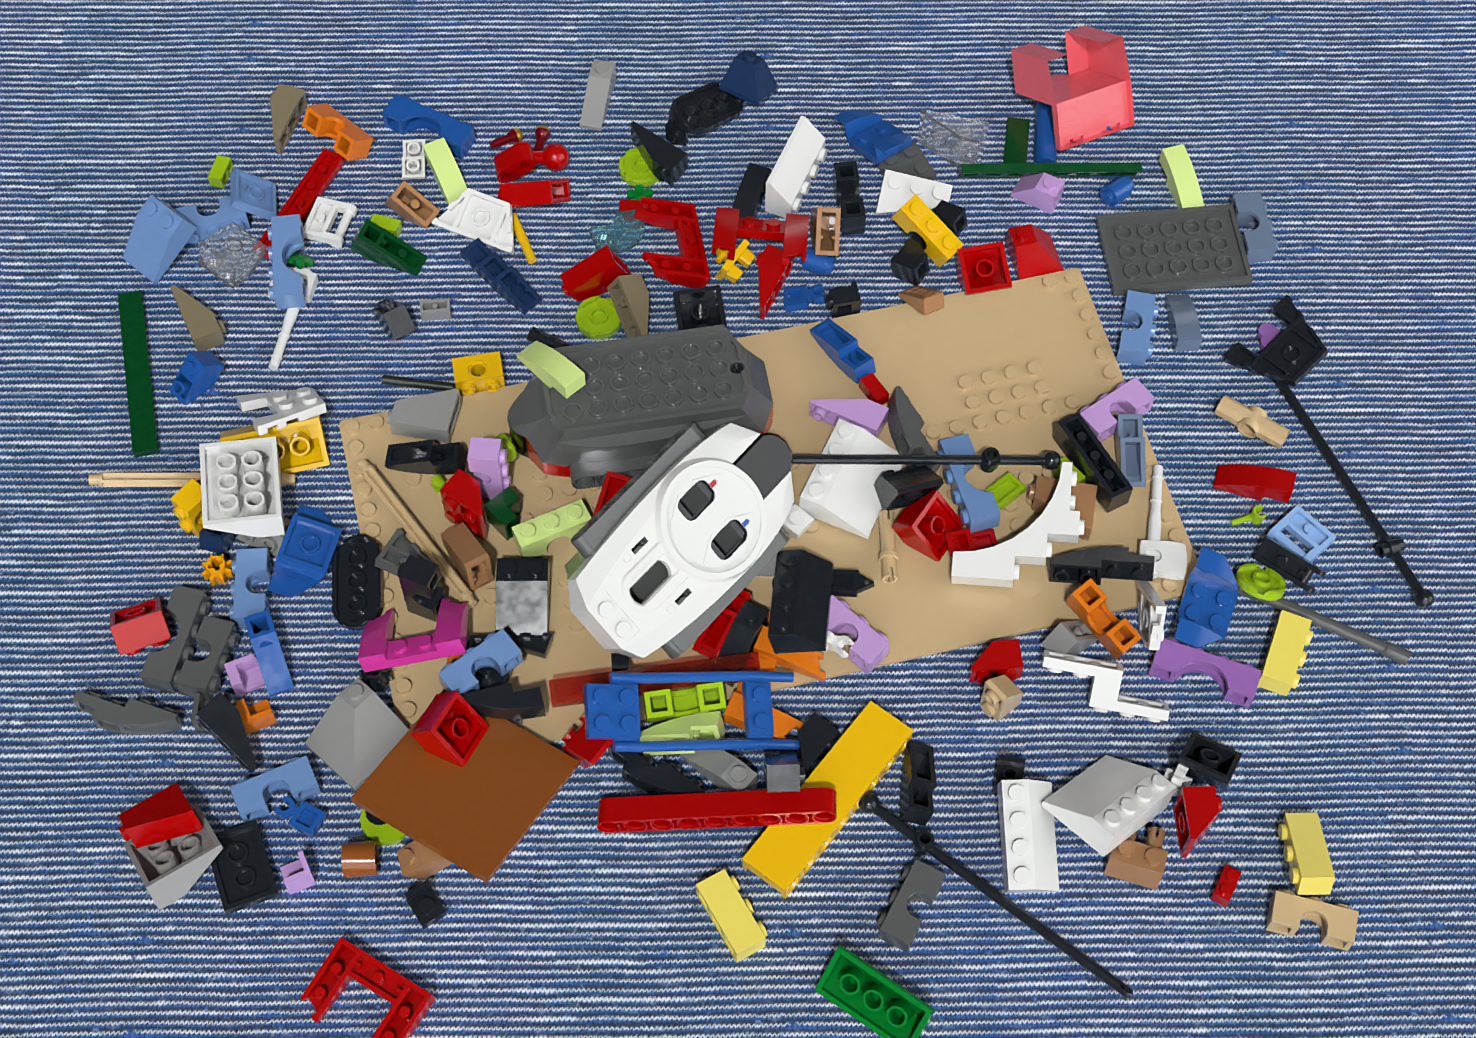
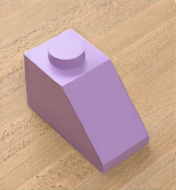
M1045 172L1021 177L1010 196L1052 214L1062 198L1065 181Z

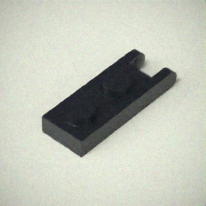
M1269 536L1265 537L1253 559L1273 569L1311 594L1316 589L1308 584L1314 572L1322 577L1327 573L1322 568Z

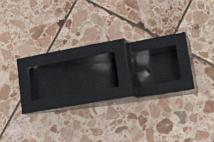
M749 163L732 206L733 209H740L739 217H757L763 204L766 181L771 174L770 168Z
M434 440L391 444L388 445L385 467L387 469L418 474L450 475L455 474L459 468L465 472L468 452L460 442L437 445Z
M508 683L460 694L480 716L511 720L546 716L540 686L513 692L512 684Z
M909 740L906 745L901 777L900 820L926 826L934 814L932 792L937 786L934 751L932 746Z

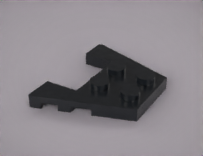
M1286 295L1272 309V314L1289 326L1257 356L1238 342L1223 357L1224 362L1295 387L1327 355L1328 350L1312 327H1309L1300 310H1297L1291 297Z
M530 633L509 636L521 652L545 659L553 640V634L551 633L530 636ZM470 635L466 650L480 645L488 635ZM482 667L477 670L474 677L478 680L480 690L508 684L513 669L504 676H501L492 667ZM507 719L521 727L523 719Z

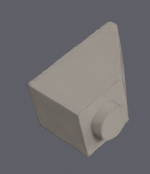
M1082 620L1060 622L1041 644L1049 651L1078 655L1098 639Z

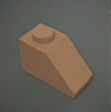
M405 180L385 201V204L401 218L425 229L440 212L437 207Z
M415 840L397 851L402 875L405 877L425 880L452 864L449 860Z

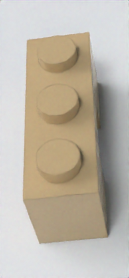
M1276 890L1269 902L1265 930L1293 937L1299 929L1301 920H1311L1321 930L1320 944L1348 951L1355 942L1359 911L1352 910L1345 904L1332 905L1324 903L1322 899L1317 897L1304 898L1296 896L1294 892L1289 890Z

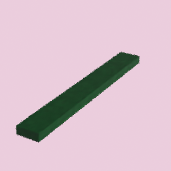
M1142 163L961 164L957 168V176L1026 177L1044 172L1052 176H1135L1142 171Z
M141 290L118 294L132 451L136 458L159 454L144 297Z

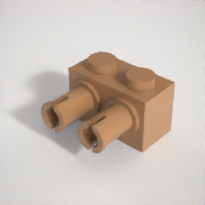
M1150 827L1146 844L1135 841L1136 831L1108 853L1103 874L1157 890L1164 874L1168 851L1162 849L1166 835L1165 830L1160 828L1158 835L1155 836L1157 827Z

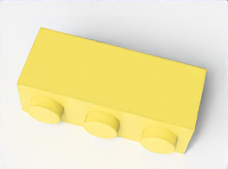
M1284 610L1281 611L1275 623L1263 662L1258 687L1286 697L1291 688L1296 689L1301 676L1297 673L1298 666H1303L1307 656L1303 649L1305 645L1310 644L1313 631L1309 630L1312 620Z
M1285 813L1282 824L1278 826V836L1284 842V860L1289 862L1290 883L1295 885L1297 895L1330 894L1335 874L1318 813Z
M723 869L697 883L696 894L737 963L765 948L766 936L768 934L762 922H756L752 916L754 910L747 898L742 899L739 894L740 886L733 875L729 876L726 870Z

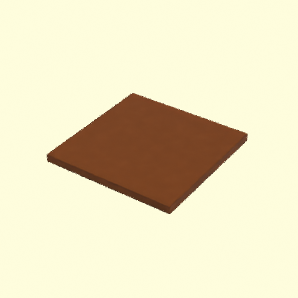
M420 716L353 794L351 802L485 883H488L579 767V761L507 719L480 716L489 725V728L465 766L459 767L426 752L410 735L420 720Z

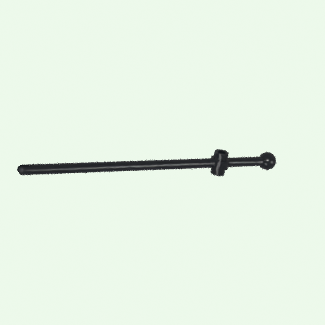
M1273 379L1380 540V543L1375 545L1378 557H1386L1393 560L1415 593L1414 602L1418 607L1426 608L1433 604L1435 598L1433 592L1422 587L1400 554L1401 551L1405 550L1404 540L1399 536H1388L1288 384Z
M994 447L987 448L981 455L772 454L773 464L980 465L981 469L986 473L993 472L999 465H1043L1049 470H1055L1060 466V455L1056 451H1047L1044 455H1000L999 451Z
M869 792L862 796L858 803L861 811L867 814L874 813L911 840L913 850L917 854H930L1115 991L1125 998H1131L1130 994H1133V990L1128 985L937 847L935 839L930 832L915 831L881 806L875 794Z

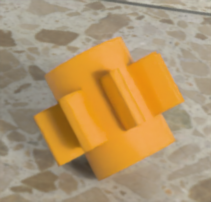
M211 554L206 562H202L205 570L202 572L204 580L209 579L212 586L216 584L226 585L229 578L234 577L232 570H230L232 569V561H226L224 554L220 556H213Z

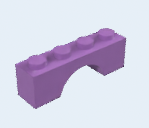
M1164 638L1163 642L1160 643L1159 650H1155L1148 675L1173 683L1183 674L1189 672L1203 673L1217 682L1221 688L1223 700L1249 708L1255 697L1262 670L1256 669L1247 663L1241 664L1232 661L1223 655L1207 653L1201 648L1180 644L1175 639Z

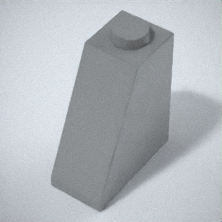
M451 389L396 400L393 409H390L387 415V423L390 424L392 434L450 443L462 403L459 389Z

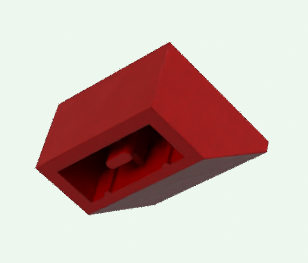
M459 468L440 489L444 515L453 524L464 523L474 537L477 536L484 541L487 538L479 481Z

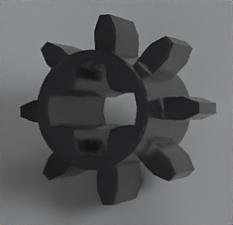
M392 668L365 673L363 670H359L363 677L361 681L368 687L370 686L374 692L381 689L386 690L389 681L394 679L389 673Z

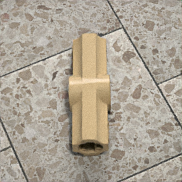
M1227 395L1223 396L1214 413L1236 425L1237 430L1247 438L1258 437L1278 449L1282 447L1290 433V429L1269 419L1267 413L1258 406L1247 407Z

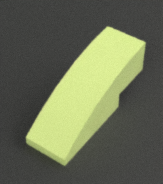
M443 137L424 144L423 151L433 172L434 179L449 206L453 201L459 199L460 195L467 190V186Z
M1184 144L1162 149L1159 162L1167 176L1166 185L1177 207L1204 206L1196 173Z
M534 341L517 354V358L550 389L554 387L566 399L586 385L585 373L565 356L541 342Z
M720 711L703 712L668 720L641 731L640 741L724 739L726 730ZM695 751L643 752L644 756L695 753Z

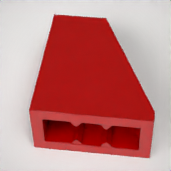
M569 178L499 184L498 198L510 203L512 207L571 201Z
M606 245L560 274L564 283L561 287L568 297L572 296L577 302H581L587 298L607 293V287L618 276L632 274L627 264Z
M177 782L118 815L122 826L118 827L126 842L131 839L136 848L195 833L203 829Z

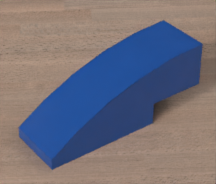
M827 318L810 329L811 335L829 358L856 384L859 383L862 377L876 372L874 358L858 346V340L831 319Z

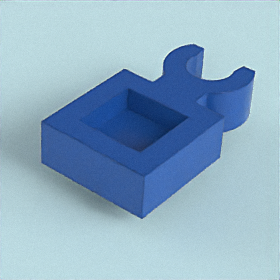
M806 284L784 288L785 311L792 312L807 309L811 302L815 304L824 303L823 294H819L825 292L823 285L816 284L808 289Z
M284 796V803L290 806L285 811L276 808L277 816L281 819L291 818L288 822L291 828L313 839L327 818L326 812L305 801H302L298 807L292 798Z

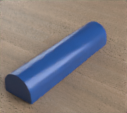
M1035 100L1033 163H1056L1057 149L1055 147L1052 106Z

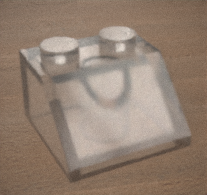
M232 222L199 243L198 263L233 289L250 278L268 251V247L235 222Z

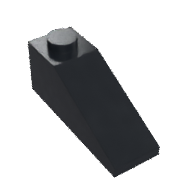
M632 121L630 124L631 139L652 174L658 180L672 185L688 168V154Z
M745 601L728 632L711 671L743 670L754 651V645L763 625L768 626L769 611ZM727 681L723 683L733 687L736 681Z
M219 692L193 717L249 773H252L257 769L239 710L235 707L237 703L229 694L225 693L223 695Z

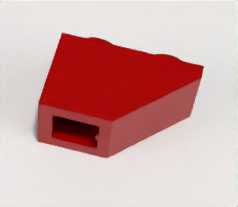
M1019 639L993 641L971 666L968 677L969 682L985 684L988 679L1006 675L1011 681L1021 678L1023 661Z

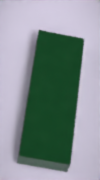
M1007 118L1003 163H1027L1030 119Z

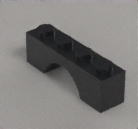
M941 200L932 209L936 216L956 237L967 226L966 210L963 207ZM915 232L908 238L904 246L898 253L894 254L891 260L893 276L915 286H918L930 271L928 256L924 252L927 247L926 242L918 233Z

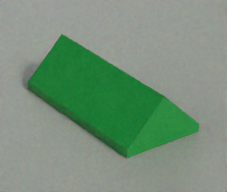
M842 945L838 946L815 988V991L883 1038H920L931 1022L935 1010Z

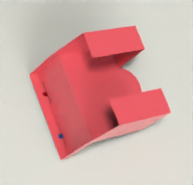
M1084 25L1065 32L1067 54L1034 43L1011 49L1015 93L1052 106L1055 147L1057 150L1062 151L1135 125L1132 82L1123 36ZM1067 55L1069 75H1050L1048 61Z

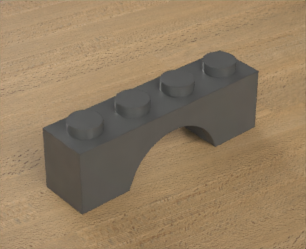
M178 585L174 586L166 607L171 618L179 624L178 634L175 640L165 649L148 653L140 674V678L146 688L175 694L178 688L176 680L185 660H192L196 634L204 616H208L211 608V603L205 591Z

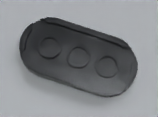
M712 82L674 99L669 109V117L673 124L684 132L696 135L704 134L739 117L743 110L744 101L719 89V82Z
M357 534L342 541L343 544L336 548L332 558V612L337 621L349 630L364 629L369 620L372 621L380 617L384 607V571L375 566V559L382 549L371 537Z

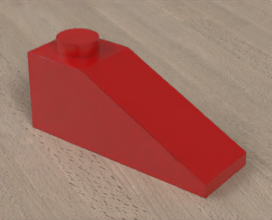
M767 244L764 252H759L756 258V265H758L759 318L763 320L793 268V256H788L790 259L788 265H782L783 250Z

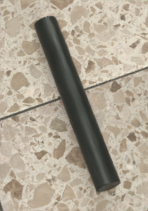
M391 375L382 376V384L437 391L455 389V383Z

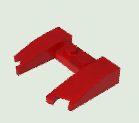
M641 197L639 203L642 205L641 210L636 209L634 218L657 227L675 231L680 256L643 252L641 255L642 259L648 261L654 270L653 274L657 277L686 287H705L711 278L695 204Z
M716 208L712 254H715L719 247L720 250L729 251L727 259L734 260L737 237L784 241L782 265L789 264L790 259L788 256L797 257L799 254L802 262L806 261L809 215L786 213V221L778 219L766 220L756 219L751 216L739 217L740 209Z
M342 937L339 938L301 996L302 1001L310 999L316 1010V1013L311 1015V1018L316 1023H319L350 981L354 979L393 1004L372 1038H409L436 1000L435 996Z

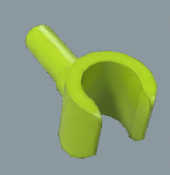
M441 474L435 475L431 478L433 482L431 486L436 493L441 494L440 489L448 480L445 481Z
M1256 505L1250 514L1230 520L1231 526L1244 522H1252L1255 525L1261 524L1267 514L1259 515L1258 513L1264 507Z

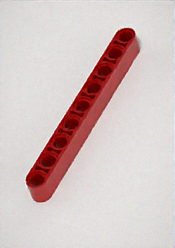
M817 787L800 788V791L796 792L755 790L603 798L598 802L597 829L605 833L830 823L837 818V792L832 788Z

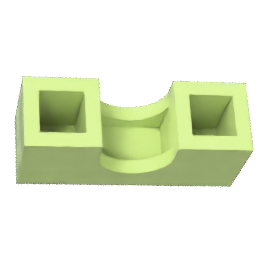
M580 499L511 527L513 540L521 558H535L547 553V545L559 537L566 536L570 542L572 537L591 519V516L583 500Z

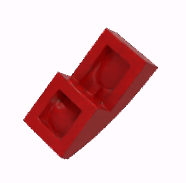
M970 528L945 533L950 557H953V552L976 551L998 545L994 529L971 533Z

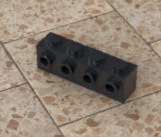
M1078 412L1059 421L1054 439L1069 460L1073 462V465L1086 476V484L1097 485L1096 498L1105 511L1109 513L1127 504L1133 487Z

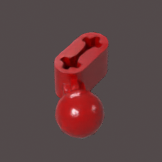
M528 142L516 143L494 157L497 180L501 183L513 182L532 171L536 166L535 164H543L545 168L554 172L561 171L569 163V152L565 146L556 142L548 144L543 151H533L531 144Z

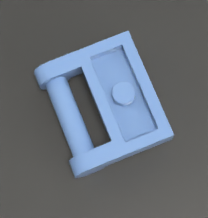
M1299 505L1295 506L1267 534V536L1310 562H1313L1336 538L1334 534ZM1286 529L1310 551L1308 553L1303 551L1284 535L1282 531Z

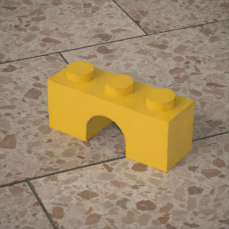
M917 194L910 198L892 216V219L907 234L910 231H914L924 239L927 246L924 252L939 268L957 252V249L964 245Z

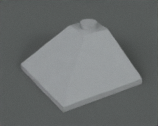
M357 678L337 695L306 740L305 745L356 791L409 729L373 690Z
M197 802L191 805V808L201 823L202 830L136 848L132 840L123 844L143 884L159 910L172 905L178 899L185 896L223 849Z

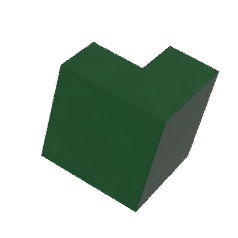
M507 487L484 506L487 521L508 541L513 537L511 527L518 525L517 515L521 513L519 496L510 487Z

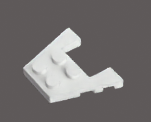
M309 387L289 391L236 396L237 405L242 412L268 407L274 414L252 419L254 429L259 436L268 433L267 428L276 425L277 429H281L287 426L286 422L297 418L300 422L327 412L325 402L313 388Z

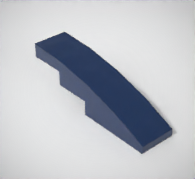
M479 238L460 251V256L473 270L524 315L542 302L543 299L512 265L508 267L495 251L491 253Z

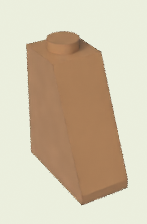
M811 208L810 235L815 255L839 256L841 208Z
M1037 476L1035 485L1030 484L1028 499L1032 500L1031 509L1040 515L1043 513L1054 495L1059 479ZM1076 482V486H1071V495H1076L1075 510L1072 511H1080V520H1085L1084 535H1079V538L1088 541L1093 526L1097 485Z
M464 523L450 526L445 532L441 533L444 548L471 592L494 581L489 555Z

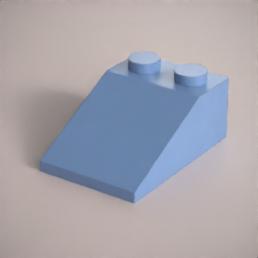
M150 195L136 215L123 259L154 284H157L198 227L167 203Z

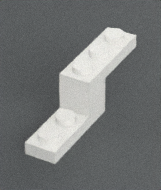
M1044 650L1042 666L1047 667L1048 671L1054 673H1062V671L1073 672L1074 676L1080 678H1088L1089 675L1093 676L1088 697L1089 706L1093 707V710L1103 713L1108 712V710L1116 711L1121 716L1130 718L1135 715L1143 716L1151 722L1168 721L1170 712L1168 703L1119 694L1123 675L1122 664Z

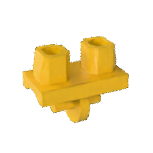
M746 239L742 241L735 251L734 260L727 259L728 250L723 251L719 247L717 248L715 261L718 264H721L722 261L726 262L715 276L718 280L721 281L725 277L732 283H736L744 271L737 267L735 262L738 261L745 268H748L756 257L747 248L750 242Z

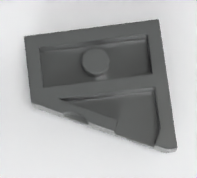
M398 528L375 559V566L397 576L399 566L402 562H406L410 554L430 561V559L420 552L415 543L410 544L404 538V532Z

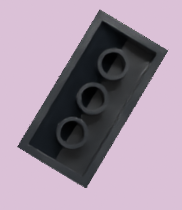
M788 550L777 553L768 638L775 654L826 651L834 565L805 550Z

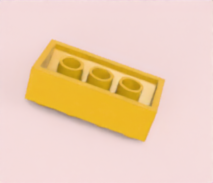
M320 415L300 422L297 418L286 422V427L277 429L276 425L267 428L268 433L260 436L254 429V425L222 431L220 434V442L276 436L280 472H285V474L330 465Z

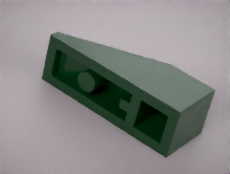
M368 219L359 228L348 247L370 261L414 276L418 275L427 259L426 255Z

